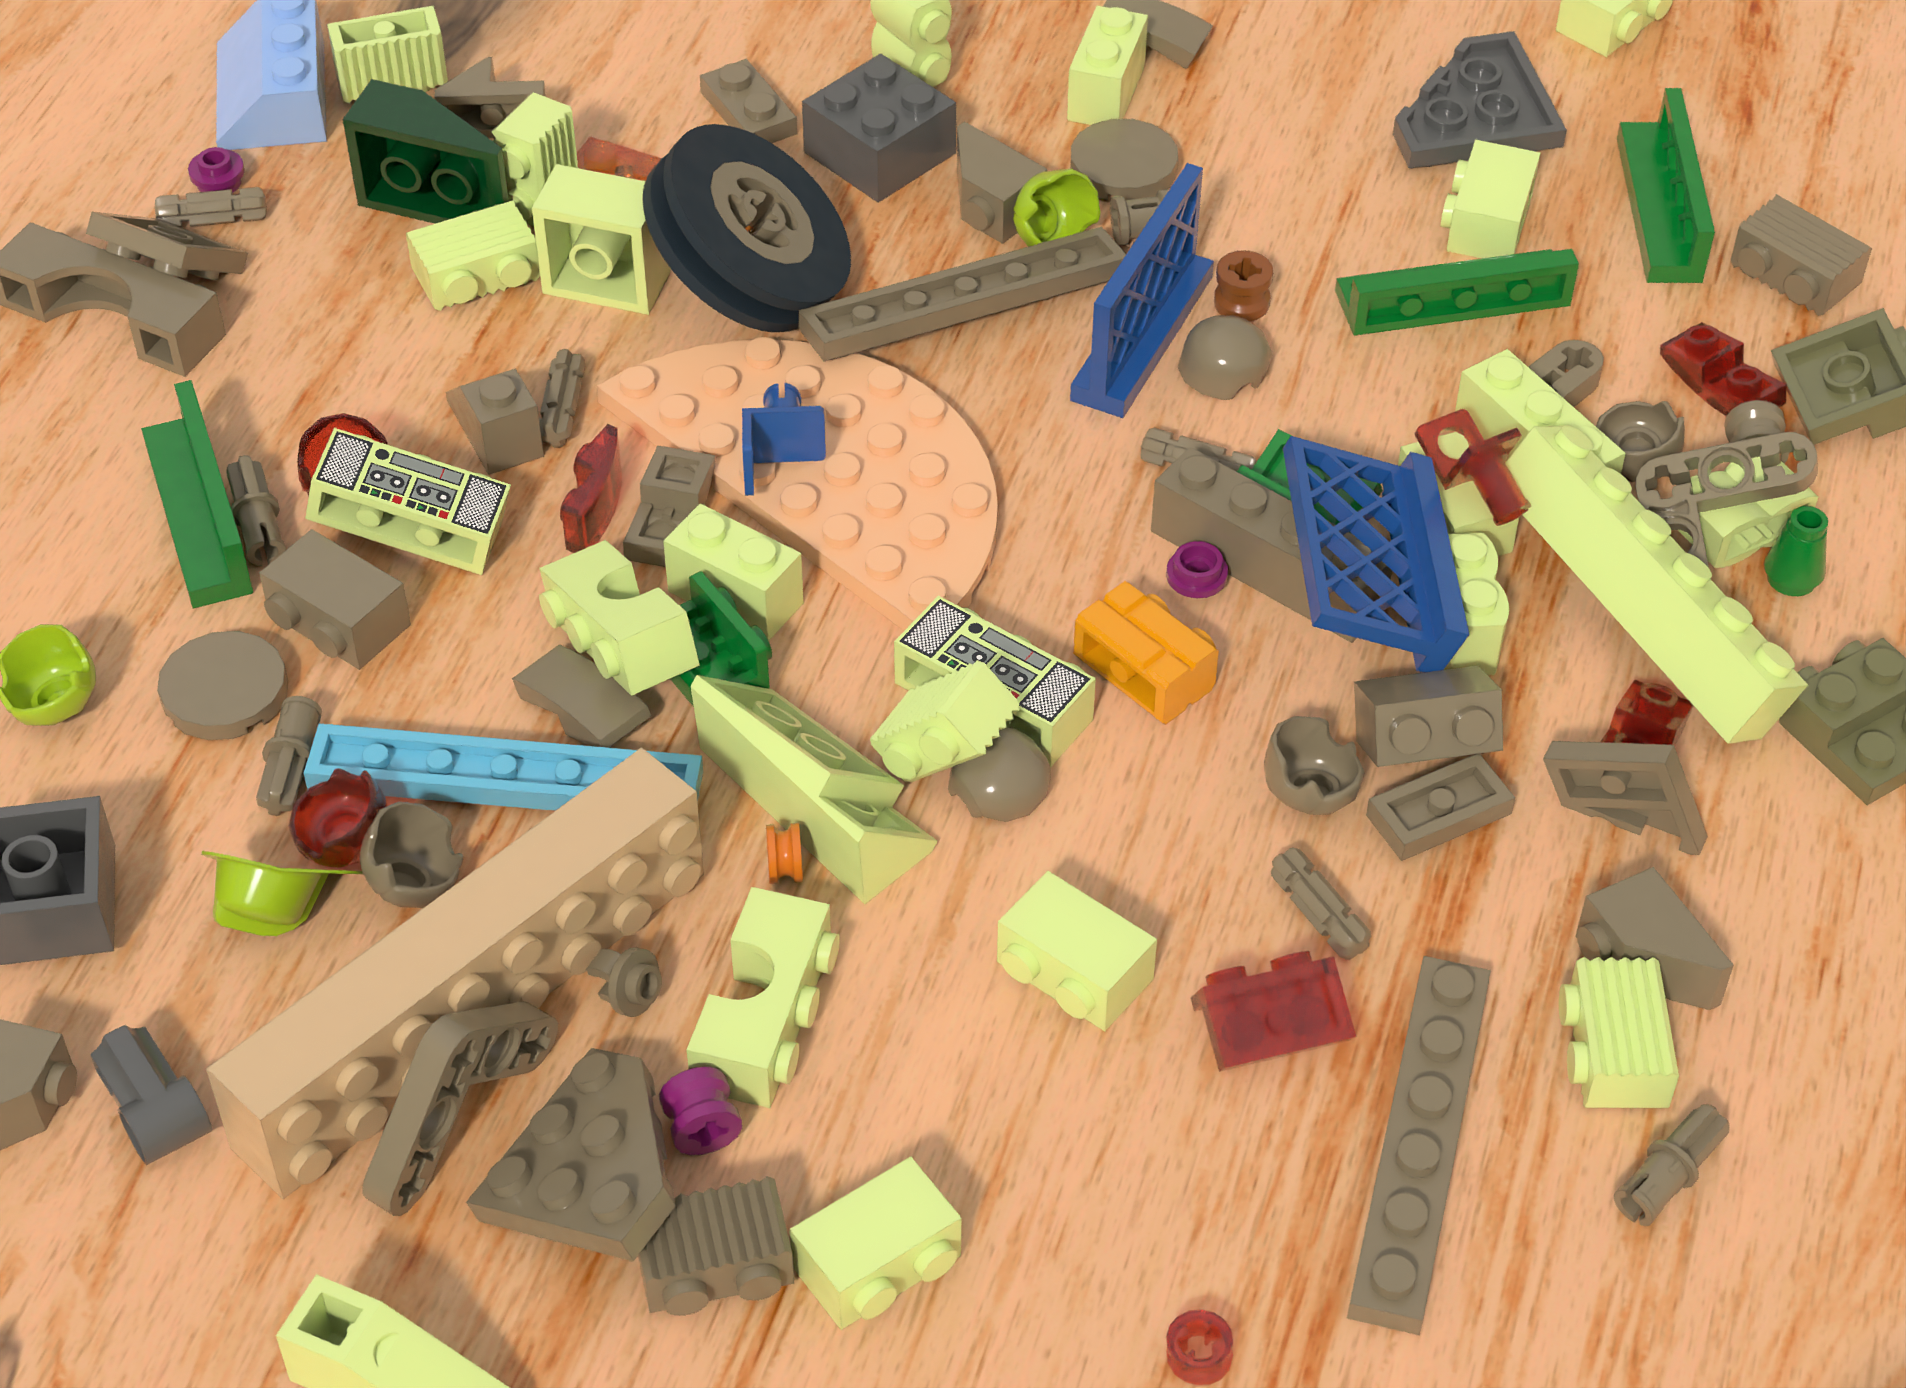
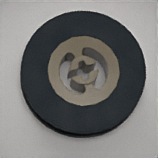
M709 124L698 126L685 133L675 143L669 153L648 174L643 188V211L656 247L676 276L698 298L725 317L760 331H793L799 328V310L829 302L847 282L851 268V250L846 230L838 212L823 189L799 163L762 137L728 125ZM750 225L751 228L747 231L745 228Z

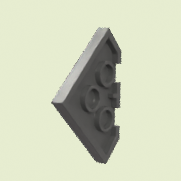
M1511 31L1463 38L1454 49L1453 58L1445 67L1439 66L1420 88L1419 97L1410 108L1405 106L1395 117L1393 136L1410 169L1458 162L1459 159L1467 161L1470 158L1475 140L1535 152L1538 150L1564 147L1567 130L1515 32Z

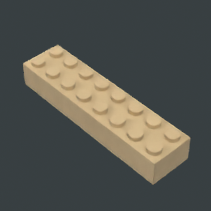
M641 747L207 1067L206 1071L230 1149L282 1199L286 1198L301 1185L310 1184L320 1178L332 1161L358 1141H364L373 1137L384 1126L394 1107L418 1045L426 1031L437 1019L449 1013L522 1001L539 1008L547 996L573 975H580L586 972V968L601 949H608L622 937L638 932L653 913L674 897H681L687 894L696 885L699 878L704 875L697 791Z

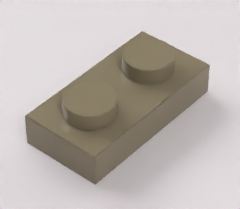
M747 59L730 63L719 69L699 75L701 93L728 126L749 131L771 143L797 134V117Z
M1474 754L1368 800L1366 816L1399 859L1403 861L1511 815L1515 797L1480 754Z

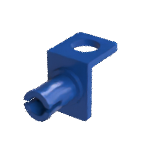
M779 383L768 387L763 396L764 408H742V453L745 496L754 495V463L822 461L826 458L824 408L821 406H801V394L791 384L785 383L784 398H779Z

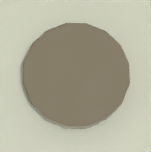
M1109 119L1094 123L1078 133L1071 145L1070 166L1071 169L1088 176L1098 191L1099 199L1108 201V194L1122 196L1125 200L1154 197L1157 191L1169 189L1172 185L1178 168V150L1170 135L1154 124L1136 119Z
M241 631L212 632L188 641L169 656L159 672L157 691L166 716L170 717L174 722V726L184 734L205 740L234 739L248 734L247 727L255 725L260 720L265 725L277 715L283 700L287 698L288 677L277 648L260 636Z

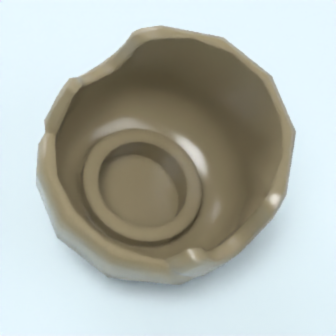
M1234 315L1212 316L1200 321L1188 334L1183 346L1178 369L1184 382L1199 393L1221 400H1230L1234 398L1242 386L1251 383L1253 388H1258L1262 382V377L1266 375L1272 359V350L1264 333L1248 320Z
M1640 401L1616 404L1602 414L1596 424V427L1626 453L1621 475L1630 482H1636L1640 468L1648 461L1657 457L1683 452L1685 437L1684 417L1677 418L1667 401H1662L1654 406Z
M1294 716L1278 723L1270 737L1265 754L1264 772L1269 790L1288 807L1309 815H1330L1353 802L1357 797L1365 774L1359 758L1356 756L1355 743L1349 742L1346 745H1340L1335 742L1330 735L1328 721L1320 717Z
M1011 727L999 730L1000 737L992 739L993 745L986 748L985 755L951 767L948 785L949 793L951 796L958 795L962 799L972 817L979 818L983 816L989 819L1008 822L1029 816L1046 798L1051 778L1049 762L1035 741L1026 734Z
M396 802L380 809L363 838L359 858L363 875L373 891L379 894L384 901L398 907L424 908L453 887L459 876V868L462 866L464 857L462 853L455 854L452 849L451 822L445 816L423 804Z

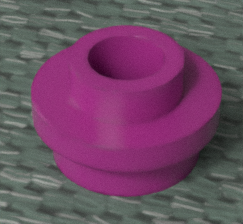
M212 147L203 150L190 161L188 173L191 182L198 187L200 192L231 189L232 193H234L241 185V178L244 175V164L242 158L236 152L220 147Z
M1193 541L1181 545L1169 559L1166 570V578L1171 588L1177 593L1190 598H1207L1216 595L1225 587L1228 577V567L1221 552L1215 546L1202 541Z

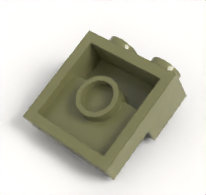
M1884 308L1771 350L1775 367L1813 445L1863 426H1867L1873 439L1906 427V329L1904 326L1894 329Z
M1884 638L1867 647L1861 641L1856 640L1847 644L1836 655L1832 666L1818 672L1813 666H1807L1797 672L1808 686L1780 717L1779 723L1866 805L1906 784V658Z

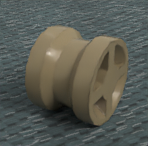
M1757 400L1745 402L1733 408L1726 416L1724 423L1729 443L1782 433L1786 429L1783 411L1773 403ZM1790 452L1781 454V461L1784 464L1788 460Z

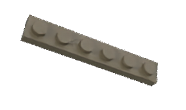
M1102 227L799 310V330L823 361L841 358L852 353L898 342L905 338L940 328H947L954 324L990 314H997L1007 309L1039 300H1046L1053 296L1109 281L1126 256V253Z
M1423 956L1347 1319L1420 1335L1491 970Z

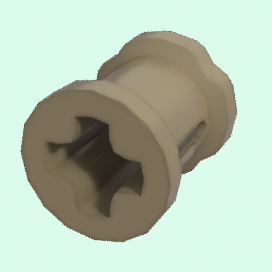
M1168 189L1157 191L1154 197L1125 200L1122 196L1111 197V227L1114 240L1118 245H1126L1129 239L1138 238L1169 191Z

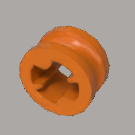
M791 823L789 829L785 831L777 830L774 824L766 825L769 883L778 884L779 879L783 876L792 877L794 883L803 882L799 823Z

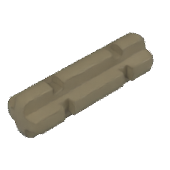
M260 187L240 188V194L232 195L231 189L186 193V199L180 200L178 194L163 195L155 200L156 219L180 228L183 227L182 222L189 221L190 227L235 223V217L242 216L243 222L256 221L266 217V199Z
M569 349L559 350L556 358L551 361L549 370L550 380H547L540 411L542 418L539 419L542 442L550 443L554 448L564 446L566 439L571 436L574 423L572 416H575L582 384L580 378L584 375L586 365L581 354H572Z
M1150 428L1141 446V458L1145 462L1161 467L1165 466V462L1173 464L1189 447L1236 472L1240 465L1252 469L1257 462L1251 455L1233 451L1232 456L1226 455V448L1181 435L1179 440L1172 439L1174 435L1172 432L1158 428Z
M1290 848L1284 854H1278L1272 861L1271 876L1285 892H1294L1290 899L1322 936H1331L1327 942L1339 957L1350 960L1357 954L1367 950L1370 946L1371 931L1356 914L1348 915L1351 910L1350 906L1319 871H1310L1314 864L1298 848Z

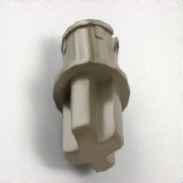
M239 456L238 462L228 464L226 470L234 500L231 506L232 514L236 525L241 527L246 546L247 560L253 565L262 566L263 560L259 548L263 546L269 565L286 551L276 520L280 511L278 500L269 494L261 463L252 461L250 456Z
M292 696L283 700L274 737L268 740L263 748L262 755L266 765L256 795V801L259 806L268 809V814L273 816H279L282 811L293 810L297 800L317 724L322 716L321 707L310 698Z
M1704 1104L1694 1109L1666 1141L1662 1139L1655 1140L1647 1149L1648 1158L1644 1161L1645 1163L1614 1194V1201L1622 1214L1632 1222H1635L1644 1211V1214L1639 1218V1223L1641 1226H1650L1675 1194L1682 1188L1692 1187L1699 1179L1697 1168L1728 1135L1730 1129L1728 1120L1721 1116L1715 1107Z

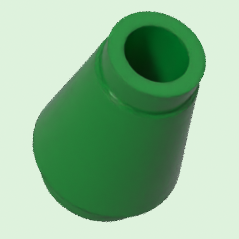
M1801 506L1794 509L1764 560V569L1768 582L1776 591L1784 595H1807L1820 585L1825 578L1828 518L1818 508Z

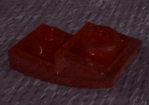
M1701 322L1660 345V355L1680 379L1699 397L1725 416L1736 406L1754 400L1767 401L1778 407L1786 404L1787 384L1761 372L1755 367L1745 364L1744 343L1713 326Z
M609 424L601 430L591 443L584 444L578 451L573 465L577 488L572 489L566 495L561 505L560 519L563 522L566 550L573 553L595 545L600 541L608 528L618 504L622 485L618 428Z
M1634 680L1616 706L1610 727L1600 742L1674 745L1675 747L1692 712L1693 704L1689 700L1677 696L1673 690L1666 686L1653 683L1645 684Z

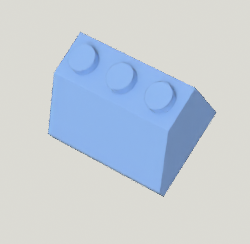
M256 0L217 42V147L236 150L326 142L324 39L317 0Z

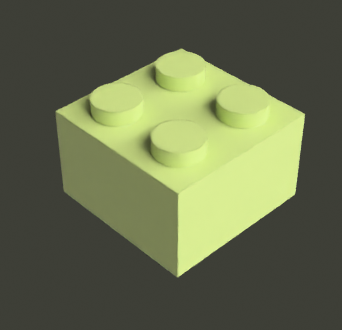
M559 164L555 165L532 206L542 294L649 315L671 272V268L656 247L645 220L642 201L645 181Z

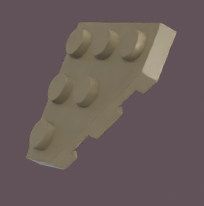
M591 1048L575 1064L570 1075L544 1107L532 1117L527 1128L501 1160L489 1170L487 1177L466 1201L478 1221L634 1261L675 1208L673 1189L666 1178L663 1160L667 1159L662 1126L655 1113L652 1099L656 1095L654 1081L643 1060L639 1057Z

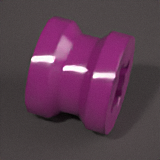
M696 1067L683 1071L667 1081L659 1093L663 1113L669 1119L674 1120L670 1128L671 1137L675 1148L681 1153L705 1155L718 1151L735 1140L742 1130V1120L738 1109L732 1103L727 1102L730 1096V1086L726 1075L720 1069Z

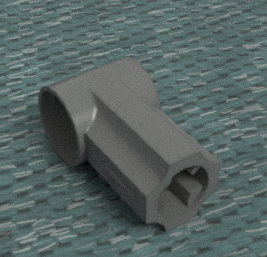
M123 1025L103 1036L99 1047L90 1055L96 1072L117 1103L121 1122L145 1165L213 1131L208 1115L193 1086L184 1075L179 1078L176 1077L146 1027L130 1028L127 1025Z

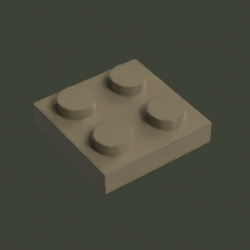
M92 211L86 234L107 241L106 251L133 260H140L141 255L154 259L153 268L155 270L182 278H187L188 273L211 280H218L220 272L243 274L248 252L156 218Z

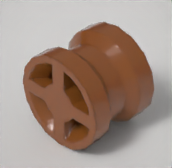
M1234 251L1223 256L1217 264L1216 278L1218 285L1214 292V307L1220 315H1234L1244 318L1249 322L1260 319L1267 313L1270 307L1269 287L1273 281V265L1268 258L1252 251Z

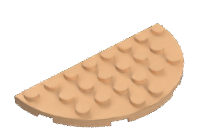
M759 337L753 340H734L704 344L674 351L647 360L636 366L628 367L597 386L598 403L655 446L715 455V468L710 487L793 549L800 552L801 555L903 631L938 595L961 608H968L972 602L973 591L980 582L984 571H988L996 545L998 502L995 480L989 460L976 435L952 406L928 386L896 367L859 353H852L845 357L823 361L809 342L773 340L767 337ZM779 383V398H784L785 383L791 384L801 394V406H821L824 408L826 458L822 461L754 463V495L745 496L742 453V408H764L763 396L768 387Z

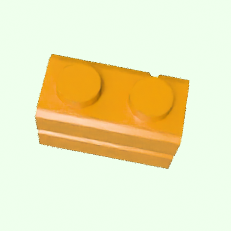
M1126 580L1105 594L1103 601L1098 599L1081 611L1075 620L1073 654L1165 725L1184 712L1189 703L1193 705L1211 692L1216 684L1219 650L1216 649L1211 637L1200 628H1188L1171 615L1169 608L1160 597L1151 593L1145 595Z

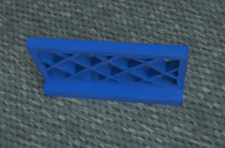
M1189 163L1185 165L1094 302L1091 354L1071 383L1070 401L1124 418L1213 278L1214 260L1196 255L1203 175L1202 167Z
M1290 436L1283 447L1312 626L1413 652L1416 671L1432 672L1444 670L1469 636V630L1432 457L1410 451L1401 466ZM1306 463L1319 466L1332 479L1325 483ZM1360 478L1383 484L1382 498ZM1342 488L1363 509L1357 512L1336 491ZM1319 502L1340 523L1332 526L1314 509V504ZM1374 517L1389 531L1391 541H1388L1367 521ZM1351 532L1365 546L1370 548L1372 553L1364 556L1343 535ZM1325 546L1329 548L1348 568L1340 571L1322 554L1321 549ZM1381 561L1398 576L1399 586L1392 582L1375 565ZM1359 576L1381 598L1373 602L1351 580ZM1334 591L1357 613L1332 608L1329 594ZM1391 606L1407 621L1408 627L1398 625L1383 610Z

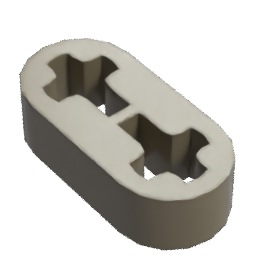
M1569 340L1556 345L1528 367L1575 407L1598 387L1604 357L1597 347L1586 341Z

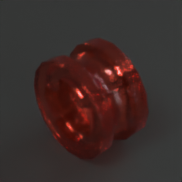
M1200 1309L1187 1311L1177 1316L1169 1325L1166 1335V1355L1168 1365L1174 1375L1186 1383L1200 1386L1211 1385L1223 1379L1230 1371L1233 1361L1232 1330L1225 1319L1214 1312ZM1202 1336L1204 1337L1205 1346L1213 1341L1211 1356L1197 1359L1195 1358L1194 1349L1185 1354L1184 1352L1188 1350V1339Z

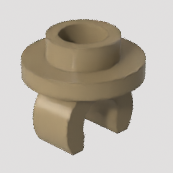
M634 947L624 951L622 954L611 949H601L586 968L588 975L600 977L607 981L598 992V995L602 1000L609 1002L615 1012L624 1016L636 1017L644 1013L656 1000L661 989L662 977L657 959L652 952L646 949Z

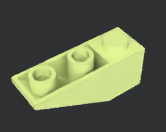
M317 1274L276 1334L289 1380L306 1388H510L382 1301Z

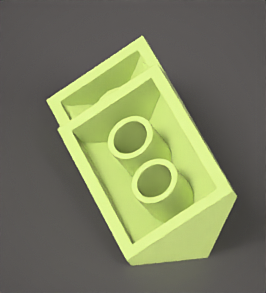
M696 675L691 684V692L700 749L784 829H789L791 823H799L801 845L864 904L868 903L933 851L938 841L892 808L904 787L901 782L774 690Z

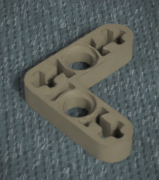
M1782 432L1657 457L1648 461L1639 470L1636 477L1638 501L1646 510H1650L1663 518L1670 526L1671 531L1682 530L1687 532L1693 539V545L1687 553L1699 558L1709 568L1699 513L1794 495L1805 491L1814 483L1818 474L1817 451L1813 443L1806 436L1796 432ZM1793 452L1796 461H1801L1797 464V473L1785 475L1783 467L1777 466L1781 464V454ZM1760 457L1764 481L1755 483L1756 475L1751 458ZM1723 462H1732L1738 464L1744 470L1745 475L1742 482L1736 487L1720 489L1709 481L1711 470ZM1698 469V480L1702 493L1693 495L1689 470ZM1669 476L1672 485H1676L1672 488L1673 497L1660 499L1658 491L1654 490L1658 485L1657 479Z
M522 1001L449 1013L437 1019L426 1031L418 1045L363 1182V1195L365 1198L393 1216H401L407 1213L422 1197L430 1183L469 1085L526 1074L535 1070L547 1057L555 1043L558 1033L556 1018L532 1004Z

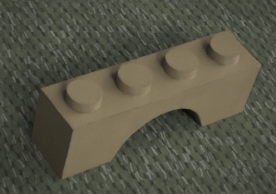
M30 222L0 250L1 306L45 323L63 314L84 309H104L120 313L128 317L138 359L186 377L226 335L216 292L202 285L193 284L160 272L153 267H148L106 251V249H100L76 240L62 232H55Z

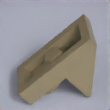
M487 57L435 89L434 99L486 137L496 138L491 132L530 94L534 92L545 97L546 94L544 81L495 82L492 57Z

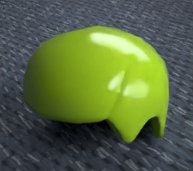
M1073 169L1045 171L1036 174L1020 190L1013 209V221L1016 232L1028 247L1084 232L1087 227L1097 223L1100 219L1097 189L1087 175Z
M40 624L18 634L0 652V672L3 681L2 687H0V700L6 710L12 713L16 720L31 726L56 725L83 710L95 687V665L89 652L78 637L63 625Z

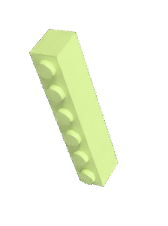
M1569 425L1533 426L1492 482L1728 744L1762 739L1808 686L1793 669L1795 663L1792 657L1780 646L1768 642L1752 625L1753 617L1750 612L1738 601L1727 597L1710 579L1712 573L1707 565L1694 555L1686 553L1670 536L1671 528L1668 523L1659 515L1646 510L1630 493L1632 487L1629 481L1616 470L1606 467L1592 452L1593 444L1584 433Z

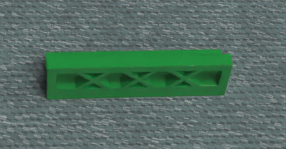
M1665 88L1658 122H1620L1617 143L1646 282L1703 283L1715 230L1682 88Z
M1548 249L1336 278L1335 292L1351 331L1356 336L1571 306L1579 262L1572 249L1558 251Z
M192 380L174 384L182 419L144 427L141 430L192 609L253 594V589L229 500Z

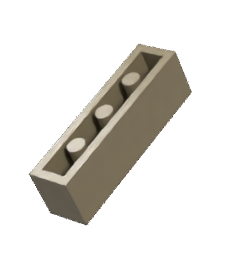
M1189 447L1155 480L1151 532L1178 547L1193 541H1202L1215 546L1221 552L1227 564L1228 575L1311 620L1292 502ZM1348 532L1343 535L1364 556L1372 553L1370 548L1365 546L1353 534ZM1325 546L1321 549L1322 554L1340 571L1348 568L1329 548ZM1382 561L1375 566L1391 580L1392 570ZM1359 576L1351 580L1373 602L1381 598ZM1334 591L1329 594L1332 608L1357 613ZM1333 632L1351 643H1353L1357 639L1355 637Z

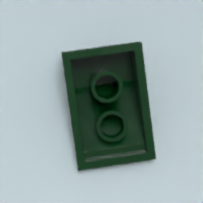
M371 79L344 116L343 125L358 206L436 224L509 202L502 148L424 91Z

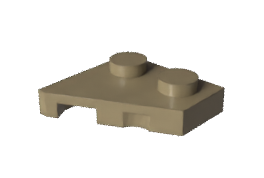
M1551 742L1543 760L1563 807L1590 817L1604 818L1616 827L1637 835H1641L1645 824L1680 837L1679 851L1690 855H1700L1708 836L1674 745Z

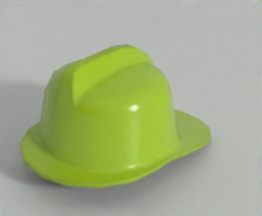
M202 851L201 853L202 856L214 859L217 862L213 906L214 921L220 926L259 936H278L294 930L308 918L329 873L363 874L362 871L279 868L215 852Z

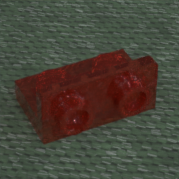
M1303 951L1270 961L1272 971L1247 976L1245 966H1238L1205 976L1207 986L1202 987L1190 998L1194 1011H1203L1219 1072L1347 1042L1356 1037L1334 956L1312 961L1310 951Z

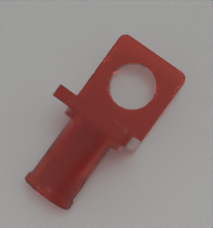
M1460 409L1418 426L1414 433L1425 455L1432 457L1434 470L1445 490L1467 481H1473L1497 526L1507 524L1519 518L1528 511V508H1531L1530 502L1524 497L1505 463L1509 458L1508 454L1522 437L1518 428L1484 440L1469 412L1465 409ZM1443 431H1456L1467 440L1469 447L1459 459L1450 458L1440 450L1438 435Z

